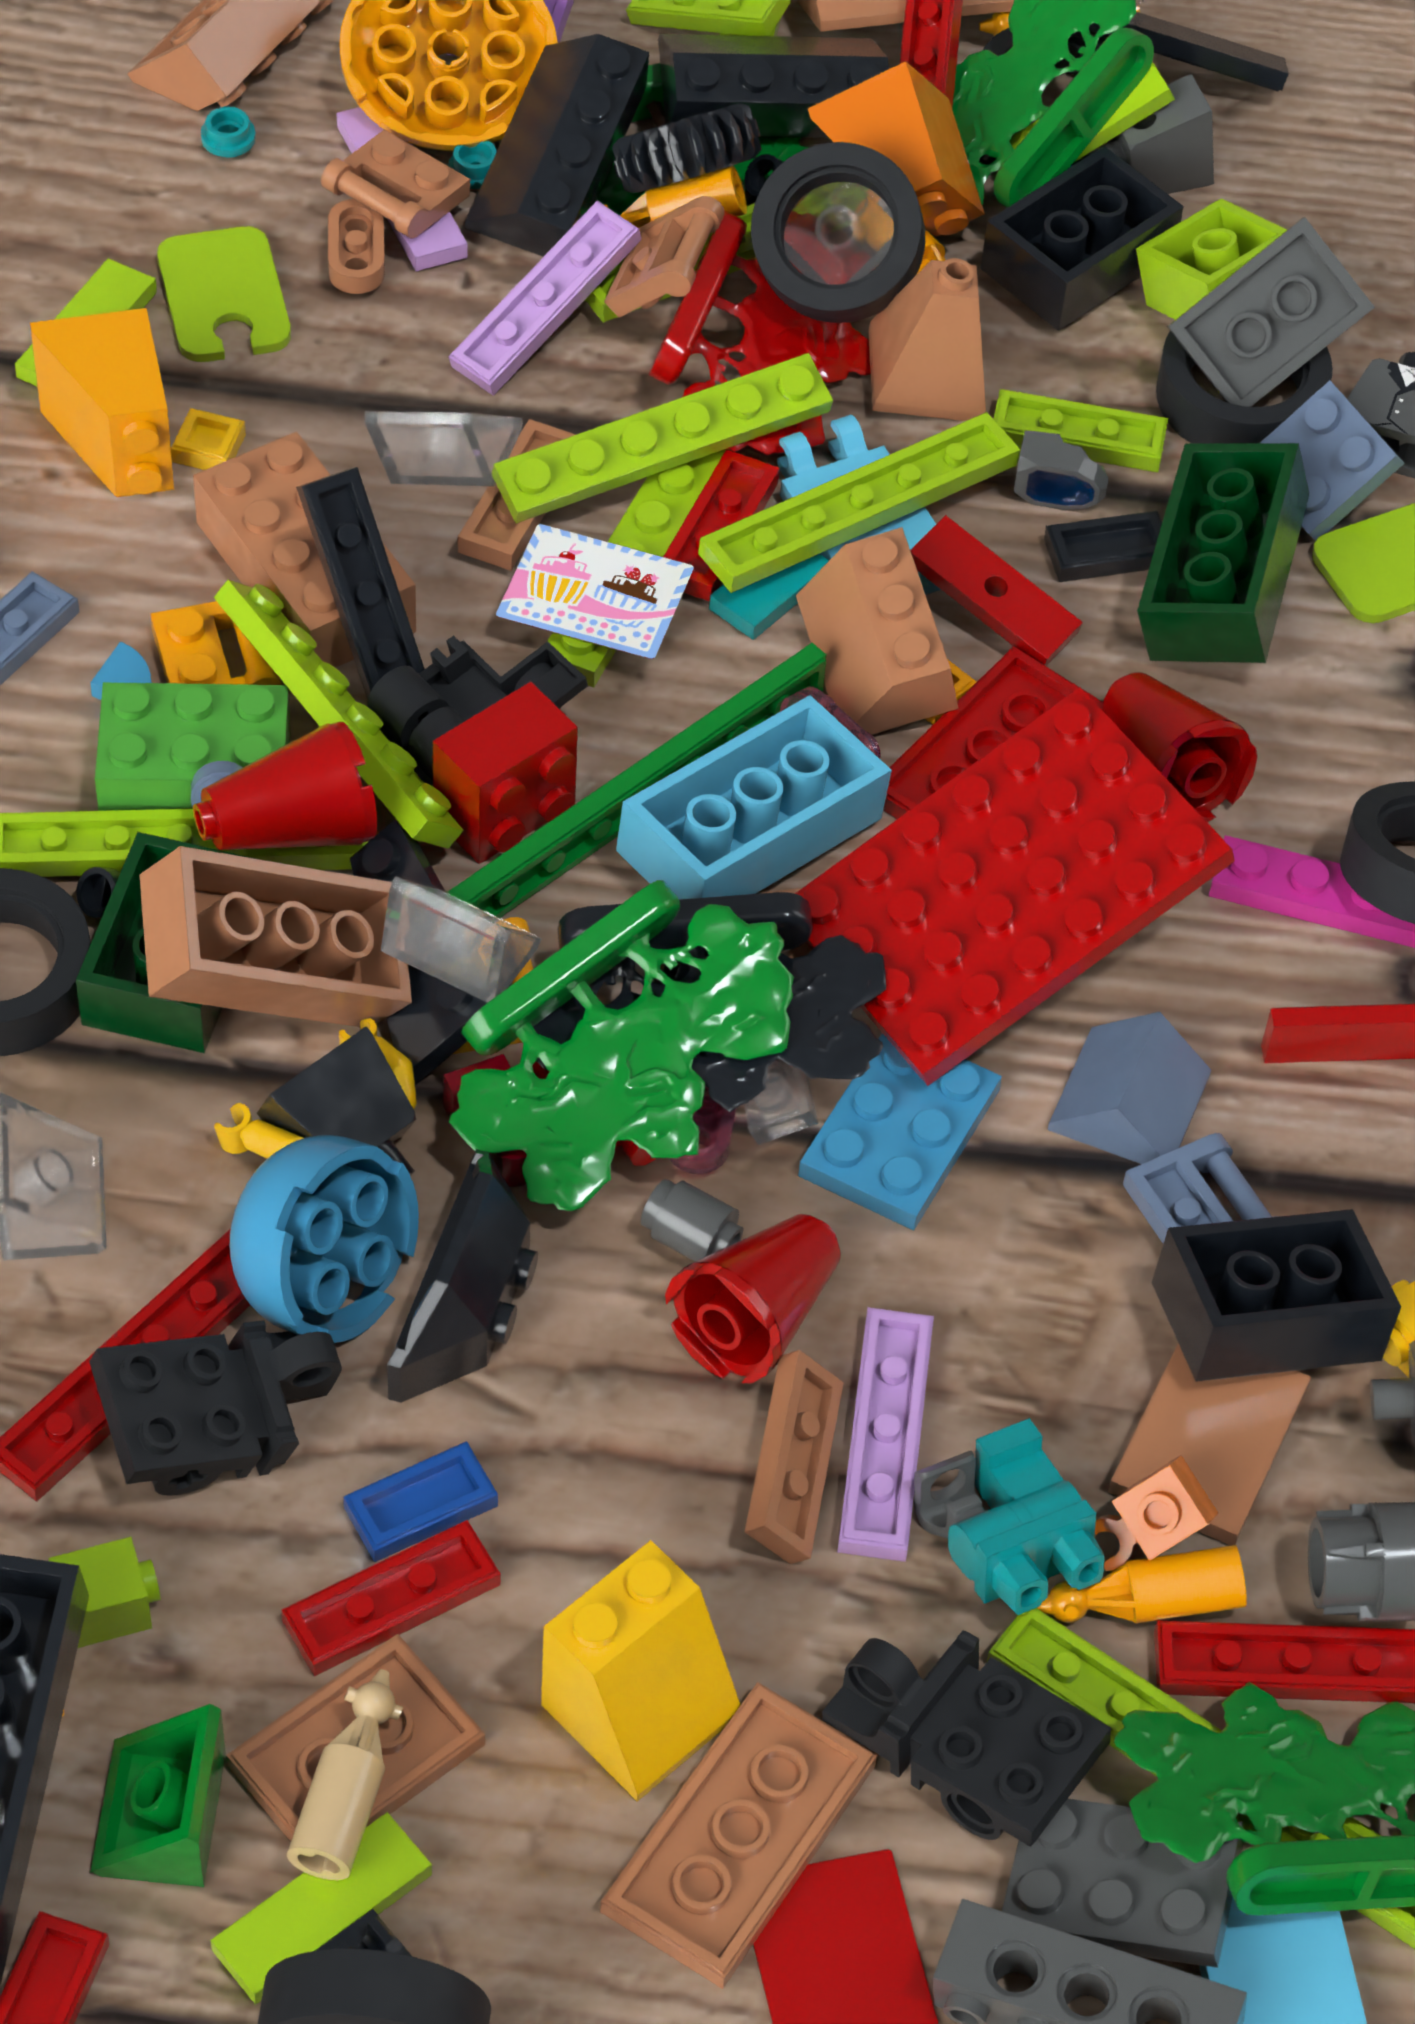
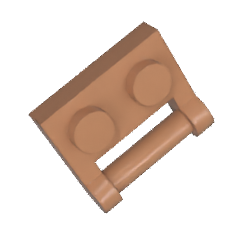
M384 129L344 160L335 158L329 162L323 171L321 185L335 195L346 194L394 222L395 229L398 232L414 239L469 197L471 179Z
M709 196L697 197L640 227L639 231L642 240L625 257L604 303L618 317H621L639 307L642 309L652 307L665 294L674 297L686 296L695 281L694 267L708 236L719 228L725 212L721 203Z

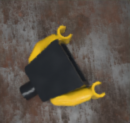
M371 1018L363 1019L360 1021L359 1032L350 1036L344 1029L339 1030V1046L272 1092L257 1112L261 1120H252L250 1110L245 1104H234L230 1111L237 1126L224 1127L220 1123L214 1124L220 1146L231 1154H240L249 1150L264 1158H269L282 1147L300 1139L320 1135L342 1136L378 1147L388 1154L393 1161L403 1163L411 1176L415 1170L398 1150L394 1142L401 1138L416 1121L414 1109L417 1105L413 1064L409 1058L389 1042L377 1036V1025Z

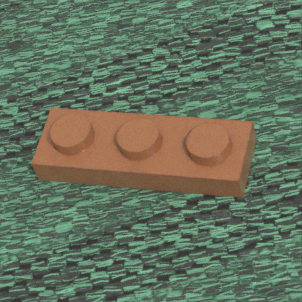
M529 419L504 460L576 434ZM492 479L458 535V553L512 571L530 541L536 526L540 524L546 513L515 523L494 479Z
M801 1350L783 1355L778 1362L745 1527L746 1534L789 1564L811 1559L844 1382Z

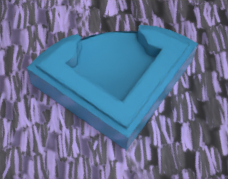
M120 641L90 682L92 697L101 700L103 682L152 683L151 673L144 658L135 649Z

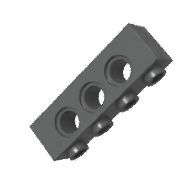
M963 1898L933 1976L934 2006L942 2008L947 2017L959 2024H1144L1155 2019L1164 2020L1170 2024H1243L1245 2018L1247 1992ZM1018 1972L1028 1975L1035 1983L1025 1991L1010 1992L1003 1989L997 1982L1006 1974ZM1092 1996L1099 1999L1106 2007L1096 2015L1082 2016L1073 2012L1068 2007V2004L1077 1997Z

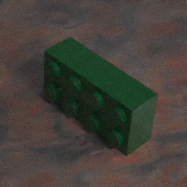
M1186 443L1184 445L1137 609L1150 661L1266 663L1309 498V489L1299 443Z

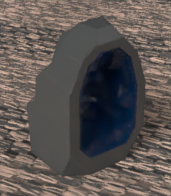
M1025 430L1014 493L1032 505L1059 510L1086 509L1098 504L1105 498L1109 477L1105 472L1104 466L1092 461L1082 447L1064 443L1060 434Z

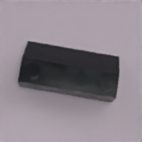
M600 34L546 45L466 218L465 229L544 257L597 201L615 160L612 146L619 138L625 137L647 88L650 52Z
M660 34L658 38L665 124L742 103L750 106L753 118L758 123L761 134L759 137L829 138L810 118L808 108L889 69L887 55L872 38Z

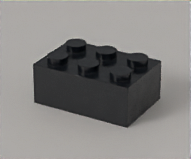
M1103 146L987 221L980 269L1059 331L1141 277L1136 248L1180 223L1184 206L1106 146Z
M1353 1209L1168 1228L1152 1279V1285L1196 1382L1382 1361L1401 1309V1305Z

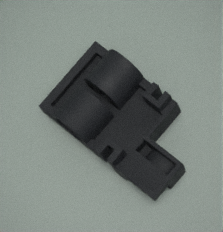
M453 635L446 640L450 652L448 658L436 648L430 653L433 663L419 674L410 666H400L389 671L371 690L367 707L382 720L383 726L380 731L390 742L402 747L414 758L417 763L414 771L424 783L433 786V740L529 682H532L559 709L587 688L588 683L586 677L548 641L503 676H500L464 640L460 642Z
M265 1320L243 1323L229 1345L225 1335L220 1334L97 1348L89 1361L126 1484L152 1481L155 1491L158 1494L167 1496L181 1495L203 1488L216 1480L225 1471L235 1470L237 1478H245L255 1465L260 1476L269 1474L275 1465L285 1464L299 1445L286 1401L327 1396L342 1371V1366L330 1334L326 1332H309L298 1335L290 1331L268 1333L266 1332Z
M964 1630L924 1679L919 1676L911 1660L894 1645L877 1638L868 1639L846 1666L842 1688L822 1711L824 1722L890 1761V1773L900 1777L911 1764V1785L921 1790L926 1783L941 1792V1801L945 1809L966 1830L989 1840L999 1838L1003 1831L1030 1847H1032L1109 1745L1111 1737V1727L991 1657L979 1671V1638Z

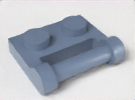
M1220 1133L1205 1136L1131 1168L1125 1173L1124 1188L1162 1243H1164L1168 1228L1233 1221L1199 1171L1211 1174L1242 1220L1272 1217L1232 1161L1233 1149Z

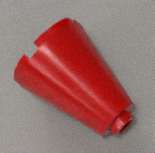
M1135 672L1121 677L1110 686L1103 701V712L1207 822L1216 818L1211 810L1220 805L1225 799L1233 805L1242 796L1254 776L1258 755L1256 747L1250 742L1248 733L1241 725L1142 672Z
M345 722L324 724L203 788L201 791V802L193 805L196 827L202 840L211 839L218 850L357 846L374 839L377 833L375 796L372 784L362 786L357 766L365 765L366 762L353 732Z
M798 1214L697 1260L679 1271L671 1279L665 1293L666 1305L674 1300L678 1318L671 1323L676 1337L690 1356L710 1373L723 1379L732 1372L737 1375L746 1376L741 1383L752 1384L769 1374L778 1364L840 1262L841 1252L834 1231L827 1223L806 1214Z

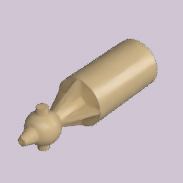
M380 1669L370 1682L361 1685L358 1689L348 1687L344 1700L352 1703V1709L357 1718L325 1746L322 1751L287 1852V1858L290 1863L309 1875L327 1880H342L351 1873L385 1772L378 1725L384 1723L389 1718L398 1720L403 1709L402 1706L395 1704L394 1695L390 1690L389 1672Z

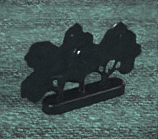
M788 892L680 899L681 907L677 916L664 930L649 940L650 947L656 949H672L686 946L689 938L688 925L695 912L708 904L729 906L739 918L748 924L775 922L777 933L784 940V947L781 952L794 950L802 946L811 937L813 931L811 908L805 898ZM621 904L587 906L566 913L559 920L557 927L559 948L564 947ZM842 935L826 938L804 956L791 959L780 953L778 959L794 977L792 984L793 998L787 1008L791 1021L787 1048L781 1053L749 1060L729 1058L722 1053L701 1051L693 1059L692 1069L705 1081V1086L709 1090V1096L729 1112H732L740 1105L747 1104L766 1089L765 1079L768 1075V1066L776 1059H781L792 1067L802 1070L810 1079L853 1080L861 1077L870 1068L869 1061L879 1055L883 1048V1043L875 1037L865 1022L852 1018V1011L886 990V972L883 955L877 952L865 953L858 943L852 942ZM697 946L688 951L695 958L705 960L709 956L706 948L702 946ZM626 957L589 985L593 993L597 995L604 982L606 985H615L616 976L623 978L621 993L610 1004L604 1005L605 1007L618 1010L629 1006L641 995L631 991V983L634 980L641 982L644 986V977L635 971L636 962ZM689 965L690 972L684 979L678 982L693 983L699 980L701 976L700 969ZM651 983L653 995L660 997L665 989V985L663 983ZM574 996L533 1028L538 1034L562 1044L571 1039L577 1023L583 1019L585 1008ZM538 1057V1059H537L536 1061H537L545 1070H548V1069L546 1068V1066L543 1064V1062L541 1061V1059Z

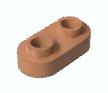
M347 199L337 203L328 215L329 279L337 289L351 294L367 293L380 286L385 276L384 216L355 199Z

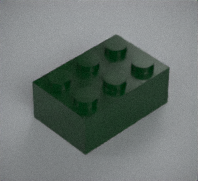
M137 832L76 978L81 1024L91 1028L205 1054L222 1007L149 997L139 875L179 846L242 857L247 856Z

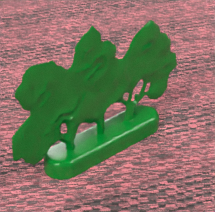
M1014 0L1008 17L1013 47L1000 56H997L990 50H983L968 55L962 63L957 64L952 110L982 205L984 200V183L993 172L998 171L994 180L995 197L999 203L1008 208L1069 169L1145 77L1154 56L1152 40L1135 29L1124 27L1130 23L1136 14V0ZM1092 23L1099 24L1100 26L1095 37L1089 32V26ZM1080 32L1086 47L1082 46L1079 49L1078 53L1083 56L1076 59L1069 53L1068 39L1073 33ZM1112 33L1095 52L1099 37ZM1063 59L1070 63L1068 67L1063 69H1056L1054 66ZM1076 70L1078 74L1050 107L1044 105L1041 96L1047 85L1055 77ZM1039 119L1014 150L1010 143L1013 134L1029 126L1032 121ZM987 154L996 158V160L990 165H983L980 163L979 158Z
M664 880L650 883L485 1004L468 1020L461 1033L479 1055H493L507 1047L517 1038L523 1042V1050L520 1064L507 1070L475 1069L461 1076L460 1090L457 1094L460 1108L451 1114L449 1123L474 1151L477 1149L489 1153L524 1150L527 1156L522 1166V1173L527 1185V1197L535 1203L554 1204L558 1210L574 1211L582 1208L603 1185L611 1180V1162L614 1158L616 1142L619 1140L632 1141L639 1148L646 1150L652 1158H679L684 1155H698L699 1126L693 1120V1113L702 1107L705 1081L692 1069L693 1059L701 1051L722 1053L729 1058L749 1060L781 1053L788 1045L791 1021L787 1008L793 998L792 984L794 977L778 959L784 947V940L777 933L775 922L748 924L739 918L729 906L708 904L695 912L688 925L689 938L686 946L672 949L650 947L649 940L659 934L674 920L681 904L676 894ZM697 946H702L706 948L709 956L705 960L695 958L688 951ZM628 957L645 970L642 993L637 1000L627 1007L618 1010L607 1008L593 993L589 985ZM676 961L700 969L701 976L699 980L693 983L678 982L662 972L660 966L665 963L672 970L678 965ZM654 978L660 980L665 985V989L660 997L653 995L651 983ZM574 996L585 1008L583 1019L577 1023L571 1039L562 1044L538 1034L533 1028ZM538 1057L549 1071L546 1079L538 1078L533 1072L532 1065Z
M1250 1682L1241 1689L1235 1690L1221 1703L1225 1711L1226 1727L1220 1733L1192 1722L1179 1712L1134 1710L1128 1712L1123 1718L1124 1728L1116 1734L1114 1740L1116 1747L1123 1750L1142 1769L1156 1773L1158 1778L1156 1782L1141 1790L1129 1801L1133 1818L1142 1839L1150 1843L1163 1842L1173 1853L1182 1855L1194 1863L1211 1859L1220 1850L1225 1841L1239 1839L1254 1845L1237 1855L1227 1869L1226 1882L1240 1911L1248 1915L1261 1916L1415 1906V1822L1408 1819L1405 1809L1408 1799L1412 1794H1415L1414 1710L1397 1701L1384 1704L1362 1717L1357 1727L1358 1734L1350 1745H1338L1328 1740L1323 1725L1318 1720L1300 1710H1285L1279 1707L1272 1695ZM1380 1804L1395 1807L1398 1819H1394L1380 1809ZM1237 1814L1248 1815L1256 1831L1243 1829L1236 1820ZM1373 1815L1386 1820L1400 1829L1402 1835L1347 1838L1343 1825L1346 1818L1351 1816ZM1294 1826L1312 1833L1319 1832L1330 1838L1280 1842L1282 1827Z

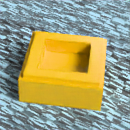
M190 408L171 446L172 462L206 470L236 457L246 436L245 421Z

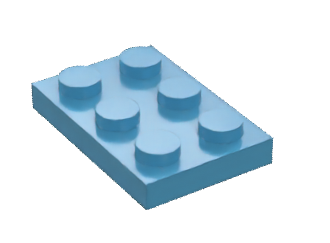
M882 1033L878 1038L883 1043L882 1050L878 1056L869 1061L870 1068L861 1077L855 1078L850 1082L801 1159L798 1176L914 1231L999 1093L1002 1076L965 1059L927 1086Z

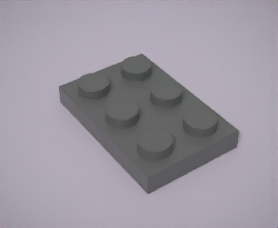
M1303 217L1167 327L1227 403L1251 407L1373 310L1375 306L1309 221Z
M1067 1799L1032 1847L1020 1840L1018 1841L1002 1912L1135 1956L1218 1968L1233 1898L1226 1882L1227 1869L1233 1859L1242 1852L1244 1841L1239 1839L1225 1841L1220 1850L1211 1859L1194 1863L1182 1855L1173 1853L1163 1842L1150 1843L1142 1839L1130 1807ZM1238 1822V1824L1243 1828L1242 1822Z

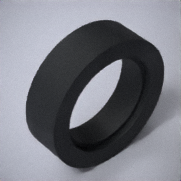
M833 142L806 148L785 160L773 171L761 188L754 205L751 221V238L756 259L765 279L775 294L786 305L798 313L815 320L846 323L869 318L883 311L893 298L917 275L925 249V225L912 184L892 160L863 145ZM851 182L869 188L879 195L889 207L894 222L890 248L882 262L871 273L857 281L837 285L814 281L800 273L786 255L784 246L786 222L794 206L808 192L828 183Z
M1170 331L1163 347L1156 384V397L1162 415L1168 418V424L1190 443H1261L1329 380L1331 381L1332 359L1326 346L1290 376L1296 385L1297 391L1286 401L1265 407L1239 406L1215 398L1196 383L1191 373V369L1196 363Z
M1415 781L1389 783L1369 790L1355 803L1341 853L1340 867L1348 884L1364 900L1389 915L1415 924V858L1403 853L1391 844V842L1415 841Z
M0 868V923L20 924L39 932L50 941L57 952V959L52 971L40 985L24 995L0 1001V1056H8L30 1051L52 1041L66 1031L80 1016L76 978L91 944L85 916L79 905L64 889L52 881L30 872Z
M326 1949L291 1956L275 1964L268 1971L264 1981L258 2024H489L491 2003L486 1993L464 1975L424 1959L369 1949Z

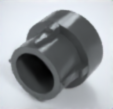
M1415 1502L1350 1504L1349 1510L1316 1511V1517L1311 1522L1308 1537V1576L1314 1605L1316 1608H1323L1324 1615H1357L1358 1621L1373 1622L1415 1621Z

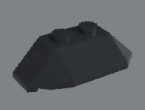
M477 1149L474 1151L471 1163L397 1344L392 1351L387 1364L389 1400L402 1403L486 1367L496 1342L507 1344L511 1336L517 1314V1306L513 1305L512 1301L517 1288L524 1290L529 1288L536 1270L538 1252L530 1250V1221L489 1152Z

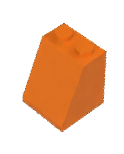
M906 61L808 108L810 118L833 142L854 143L871 148L892 160L902 170L917 195L925 229L935 237L958 233L968 226L969 221L985 214L949 98Z

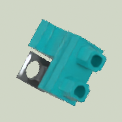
M1030 1418L977 1438L975 1457L973 1451L970 1450L916 1471L914 1477V1508L922 1528L930 1534L948 1539V1548L953 1561L968 1579L975 1581L974 1590L984 1604L1001 1598L1017 1615L1041 1605L1048 1596L1047 1578L1061 1573L1068 1584L1078 1590L1100 1582L1103 1578L1105 1559L1095 1539L1096 1512L1086 1499L1082 1501L1076 1488L1069 1481L1062 1478L1042 1450L1043 1436ZM959 1469L958 1475L948 1486L941 1490L930 1491L932 1484L940 1475L949 1470ZM974 1487L989 1505L990 1510H984L981 1499L974 1492Z

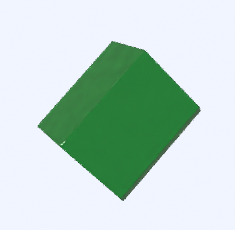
M210 1703L114 1740L90 1872L105 1878L204 1887L226 1757L220 1708Z

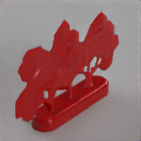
M794 208L792 209L784 232L785 252L792 265L806 277L824 284H846L865 277L878 266L875 260L868 254L861 255L850 252H842L836 256L830 254L820 222ZM725 210L719 228L713 232L695 270L696 278L692 288L686 296H683L648 373V376L664 384L673 385L679 379L690 355L702 354L709 366L711 379L706 382H695L687 387L683 393V397L715 386L716 381L721 384L728 381L721 373L725 372L727 367L719 363L721 359L730 363L738 370L741 376L809 353L823 381L832 383L846 379L849 372H855L859 375L871 374L869 339L854 329L850 322L832 323L815 320L798 313L786 305L771 289L756 257L745 259L736 254L746 233L747 224L743 219ZM731 265L742 269L757 285L756 292L746 296L742 302L736 304L718 295ZM712 306L724 310L741 320L745 327V334L739 344L732 347L719 348L703 336L701 331ZM741 352L746 358L737 362L729 354ZM822 415L729 447L728 449L738 451L748 445L766 455L784 453L785 451L779 444V438L797 432H802L805 435L810 447L824 444L825 434Z

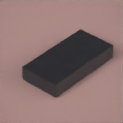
M1150 511L1046 526L1044 542L1058 581L1066 582L1149 570L1162 521L1158 511Z

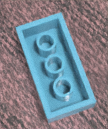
M809 695L623 801L616 851L649 883L664 880L679 900L756 894L882 818L892 770Z

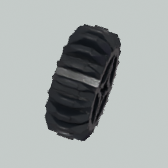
M738 103L619 138L612 146L615 158L613 163L617 177H620L624 190L638 193L756 158L762 150L759 140L761 134L757 120L753 118L750 106Z

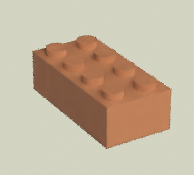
M296 431L194 474L197 524L240 582L252 588L255 584H261L274 592L284 603V608L281 612L291 623L304 629L316 641L317 646L314 651L323 662L336 668L354 660L296 488L297 486L329 476L330 473L299 433ZM383 543L412 632L415 633L416 584Z
M179 846L139 875L149 997L360 1027V1021L366 1018H371L378 1024L412 1003L400 883Z

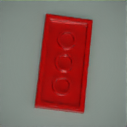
M1013 646L957 701L959 709L945 712L889 767L892 772L883 811L896 819L900 818L1078 689L1079 686ZM1085 691L1088 694V696L1103 710V701L1099 700L1095 696Z

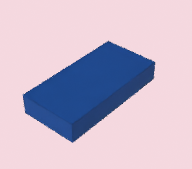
M467 1441L343 1496L344 1509L374 1563L498 1507V1493Z

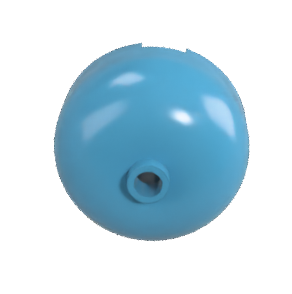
M320 1135L294 1141L273 1153L257 1168L245 1185L236 1205L231 1224L230 1258L238 1286L248 1303L259 1315L277 1327L298 1335L309 1332H326L332 1336L334 1343L350 1340L369 1329L395 1300L394 1297L384 1293V1291L393 1282L403 1254L413 1257L415 1253L419 1210L412 1178L403 1163L393 1161L383 1150L376 1146L342 1136ZM350 1281L365 1285L361 1295L352 1304L339 1309L348 1295Z

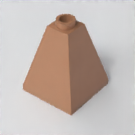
M957 258L945 261L931 260L893 298L890 304L870 321L868 330L872 411L967 421L986 412L977 265H970L968 262Z

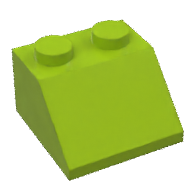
M1222 198L1136 248L1146 305L1176 320L1287 229Z

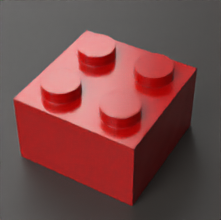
M532 682L527 683L433 740V787L449 800L451 808L448 812L464 830L455 841L478 864H481L498 852L504 853L518 844L524 836L546 822H550L575 805L578 727Z

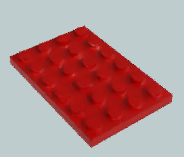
M1079 687L795 894L805 898L811 908L813 931L811 937L806 941L811 949L826 938L842 935L850 941L858 943L865 953L877 952L883 955L886 972V990L860 1007L924 1083L929 1086L1235 862L1233 850L1228 843L1088 694Z

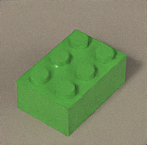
M103 682L95 769L98 811L193 809L191 804V783L195 773L202 766L214 761H230L245 767L290 743L291 726L288 687L286 685Z

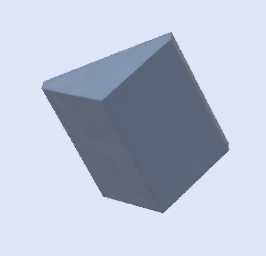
M1161 1012L1091 1027L1050 1119L1048 1130L1143 1164L1180 1148L1209 1080L1211 1069Z

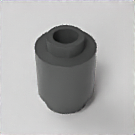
M668 1179L662 1180L647 1200L640 1221L642 1226L651 1230L652 1239L693 1261L700 1260L741 1241L744 1231L743 1227L737 1225L739 1210L684 1180L677 1184Z

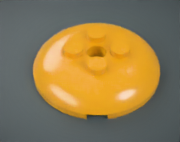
M351 0L341 26L340 62L346 84L353 98L366 115L379 127L415 146L432 150L454 151L457 145L475 147L480 142L489 141L495 143L503 139L544 47L557 43V36L551 14L543 0ZM450 53L456 55L459 59L451 61V65H446V61L437 56Z

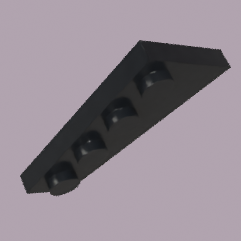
M394 819L374 839L370 840L350 857L354 876L400 883L412 1003L387 1017L393 1046L409 1058L413 1064L415 1085H417L467 1042L461 1033L465 1024L480 1008L502 991L418 841L412 839L400 823Z

